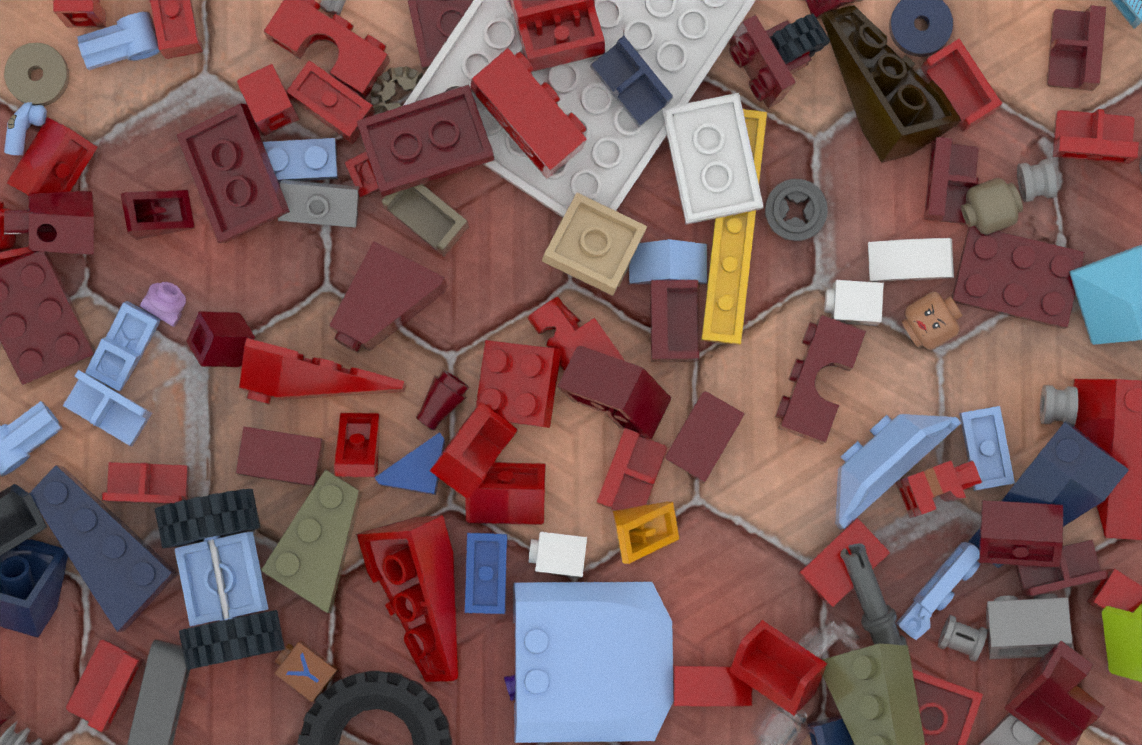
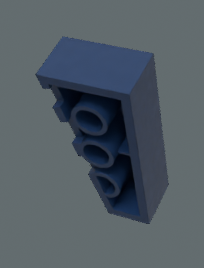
M55 465L29 493L41 515L117 632H124L177 576L178 572L65 467Z

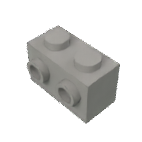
M1040 594L1035 596L1034 599L1018 600L1015 596L1007 595L997 597L994 601H987L986 624L988 629L989 659L1043 657L1060 641L1071 648L1072 635L1068 598H1058L1055 594Z

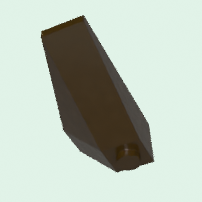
M855 5L823 13L821 18L861 130L881 163L914 154L934 141L936 137H940L960 123L961 118L943 90L933 80L929 83L925 82L912 69L915 63L907 55L900 58L886 44L887 36Z

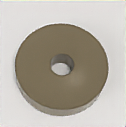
M28 43L17 48L10 55L5 65L4 78L9 91L22 103L32 102L33 105L47 106L57 101L64 94L69 82V69L64 58L53 47L43 43ZM42 69V78L38 81L31 80L32 71Z

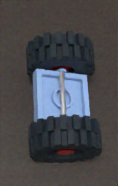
M253 489L215 493L155 508L162 548L178 547L174 549L190 626H196L179 630L186 670L284 650L285 646L277 610L237 617L269 610L253 535L254 530L261 528Z

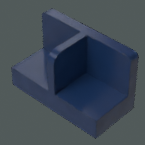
M624 35L617 40L611 49L590 65L591 69L638 127L642 126L662 108L667 106L673 98L670 91Z

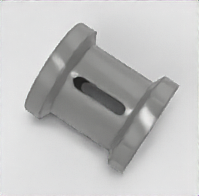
M949 615L941 631L937 647L943 650L949 647L969 655V660L976 662L983 649L988 629L984 627L975 629L957 622L955 616Z

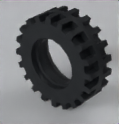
M380 670L348 676L335 682L326 691L321 693L315 699L316 701L311 709L306 713L303 719V728L298 737V744L339 745L342 731L351 718L363 711L380 709L392 712L404 721L412 735L413 745H452L447 716L444 715L437 699L417 681L406 678L399 673L383 672Z

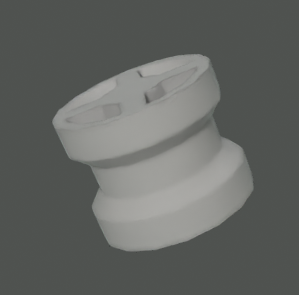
M1050 159L1041 160L1038 165L1030 166L1028 163L1017 165L1018 186L1024 202L1033 201L1036 196L1043 195L1047 199L1057 196L1056 174Z
M1043 385L1040 398L1041 424H1051L1053 421H1062L1063 423L1068 421L1074 426L1078 412L1077 387L1068 386L1064 390H1057L1053 385Z

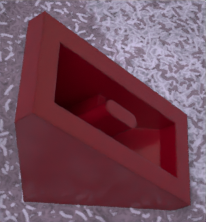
M188 190L124 192L120 194L127 233L136 240L195 228Z

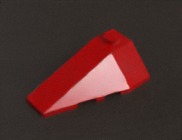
M247 338L244 346L239 388L248 391L247 399L270 405L271 398L291 400L405 392L406 383L402 380L359 368H344L341 364L323 358H305V355L298 353V351Z
M443 515L414 517L356 534L367 573L373 584L378 581L380 582L390 602L386 603L385 607L390 616L397 614L406 631L403 640L425 682H448L458 679L454 556Z

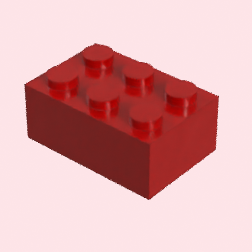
M507 48L471 79L470 88L475 97L543 176L548 179L583 149L587 140L584 132L587 130L575 114L571 112L566 115L558 105L560 101L559 96L547 82H544L542 85L537 82L531 73L534 71V67L521 52L514 55Z

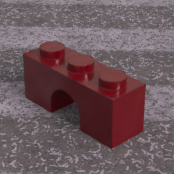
M823 315L818 318L817 323L809 322L802 340V344L808 346L803 360L796 358L788 379L795 383L790 397L782 396L775 414L776 418L781 419L779 429L819 444L826 443L839 405L829 402L819 395L815 386L816 375L820 369L828 366L850 371L855 364L866 331Z

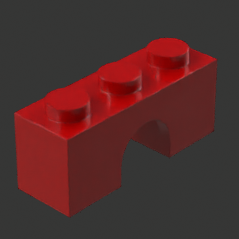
M283 0L264 29L267 39L301 59L307 48L315 42L328 41L333 43L339 49V56L329 72L330 75L366 100L372 91L377 77L383 74L390 63L388 54L384 52L387 47L368 34L363 39L353 33L352 29L354 26L337 14H334L332 18L326 16L319 11L321 5L315 0Z

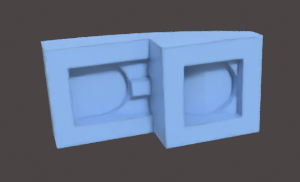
M129 301L123 302L107 336L101 339L85 373L115 390L121 391L146 350L161 319Z

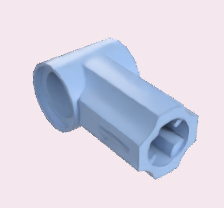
M149 12L130 14L119 19L117 25L77 37L81 56L88 70L124 59L129 61L142 60L160 52L156 31Z
M40 401L9 425L4 424L0 426L1 477L20 467L30 458L29 453L63 429L58 419L44 402Z

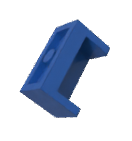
M467 533L465 613L506 614L508 534Z

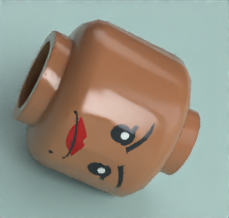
M933 291L908 305L905 309L906 319L901 322L917 348L923 345L928 350H934L959 334L960 326L957 319L963 315L951 296L944 300L939 293Z

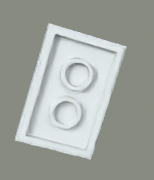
M739 93L662 108L686 225L763 209Z

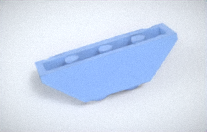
M899 414L892 420L888 415L883 417L869 430L874 435L873 438L864 446L857 441L840 456L845 463L838 468L835 520L837 527L842 530L852 523L961 424L957 417Z

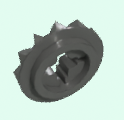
M790 179L778 184L770 192L765 206V217L771 230L784 240L804 241L816 235L825 224L828 213L827 202L822 191L813 183L803 179ZM785 197L795 205L800 202L803 203L807 199L809 200L802 212L807 224L803 220L800 221L797 217L787 221L783 220L789 211L788 202L784 199Z

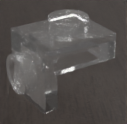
M829 621L820 631L814 626L798 642L802 647L819 658L837 640L849 652L861 649L855 643L860 637L844 621L839 625L834 621Z

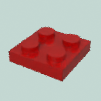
M485 340L476 407L482 402L509 423L550 428L561 350Z

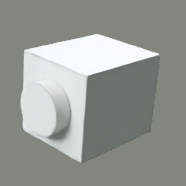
M836 280L833 283L832 290L826 289L824 312L831 313L832 319L845 324L878 326L882 322L884 283Z
M540 532L539 540L531 539L528 563H536L535 572L583 577L587 537Z

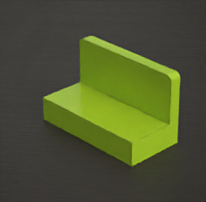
M1142 604L1134 613L1106 606L1102 610V620L1109 672L1142 682Z

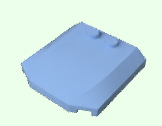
M652 582L513 583V623H515L514 743L655 741L674 701L672 620Z

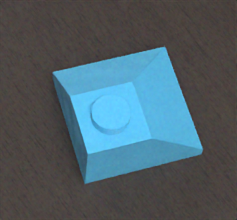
M1142 245L1069 271L1089 339L1093 345L1142 340Z

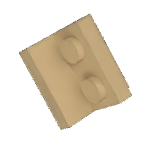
M576 192L544 253L542 262L613 296L627 272L631 259L645 234L647 226Z

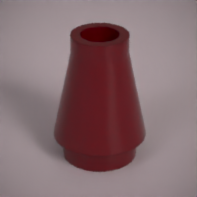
M443 370L439 377L434 376L416 419L428 428L436 430L438 425L467 398L465 393L469 386L452 373Z

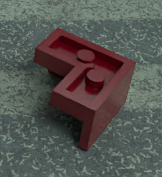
M583 346L576 348L557 386L572 402L603 412L619 428H627L649 439L653 438L671 401V396L643 367Z
M1060 641L1021 676L1004 709L1050 744L1076 745L1083 731L1100 718L1105 706L1077 686L1089 674L1093 664Z

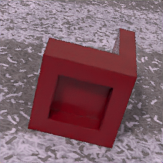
M199 311L186 342L201 367H241L246 339L254 340L255 336L243 316L238 312Z

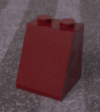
M373 241L329 325L336 333L334 339L357 353L361 347L371 351L443 295L448 287L445 277Z

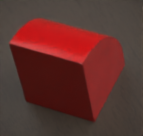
M1107 569L1108 578L1099 581L1088 598L1087 603L1099 610H1103L1106 606H1111L1129 612L1135 611L1142 604V586L1116 569Z

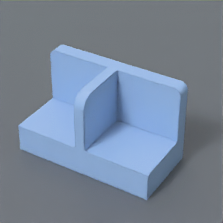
M78 370L74 377L79 380L63 406L86 419L94 426L101 428L129 446H133L152 412L90 375Z

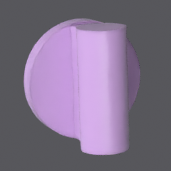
M155 283L149 287L140 307L175 327L181 318L186 298L181 290L172 283Z

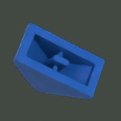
M439 432L374 478L381 486L436 495L439 478L430 472V469L444 451L446 440Z

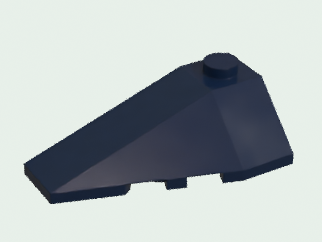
M1065 421L1001 501L1063 505L1064 527L1102 503L1129 469L1072 424ZM980 528L968 541V543L973 544L978 549L980 548ZM992 563V564L995 565L997 568H999V567H1001L1002 565H1004V564H994V563Z
M27 539L0 555L1 627L39 638L58 607L68 555L63 548Z

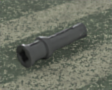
M860 543L848 546L851 555L844 548L840 555L844 560L864 612L861 624L865 631L870 633L873 644L907 645L906 638L900 635L897 629L895 610L885 603L867 556L866 547Z

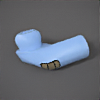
M32 102L24 103L8 120L4 149L6 154H24L26 130L31 124L35 126L44 124L47 110L44 106L33 105Z

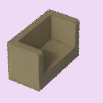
M423 184L387 195L381 201L387 211L442 256L449 252L469 228L465 218Z

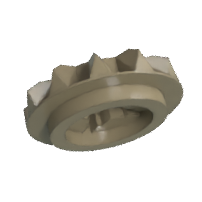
M405 66L390 68L377 77L371 91V103L375 114L401 107L400 103L393 104L391 102L386 104V102L391 101V98L396 96V86L394 83L398 82L405 92H412L423 77V74Z

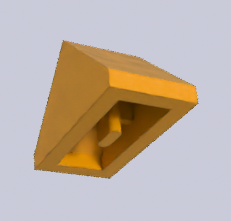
M666 501L613 511L619 551L624 564H630L679 540L673 502Z

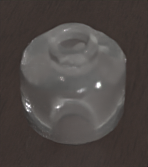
M773 701L768 702L750 727L751 734L756 740L754 745H801L810 732L806 721L808 719L807 713L801 709L793 716Z

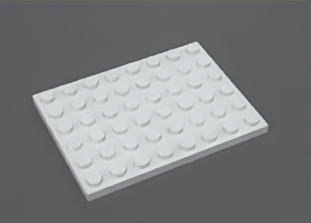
M474 0L404 105L468 84L471 86V79L507 48L514 55L518 52L524 55L510 0ZM595 0V9L605 40V53L624 35L673 95L671 102L664 107L667 108L689 102L756 0ZM602 55L531 72L540 85L547 82L560 98L558 105L566 115L571 112L575 114L587 130L584 132L587 140L583 149L548 179L543 176L473 94L495 159L483 165L562 218L576 192L616 211L667 135L662 110L640 127L629 116L590 67Z

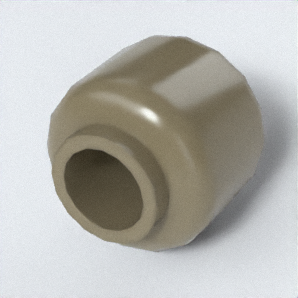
M994 178L971 187L966 192V204L961 205V211L968 227L976 226L979 232L989 235L1017 223L1018 214L1023 211V205L1019 192L1012 182L1007 184L1001 178Z

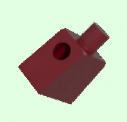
M92 191L29 195V210H4L5 234H29V250L94 254Z

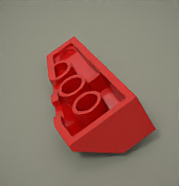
M1074 379L1073 387H1077L1078 412L1074 427L1129 469L1108 497L1096 506L1105 538L1142 540V380Z

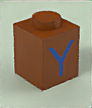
M299 641L295 647L288 643L285 649L282 650L275 660V663L280 667L274 674L313 703L340 669L306 643Z

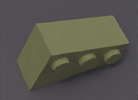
M325 469L261 571L326 613H332L362 492Z
M879 643L822 659L828 663L823 678L855 745H925L907 645Z

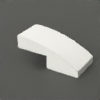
M951 238L868 242L870 281L872 282L954 278Z

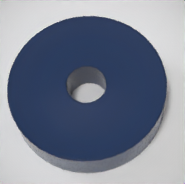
M901 0L892 12L889 22L890 35L895 45L904 53L916 57L929 56L942 49L949 40L953 29L951 11L943 0ZM917 19L925 20L928 24V29L924 31L916 29L914 21Z

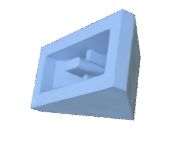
M671 239L639 243L629 264V284H650L651 280H698V284H707V244Z

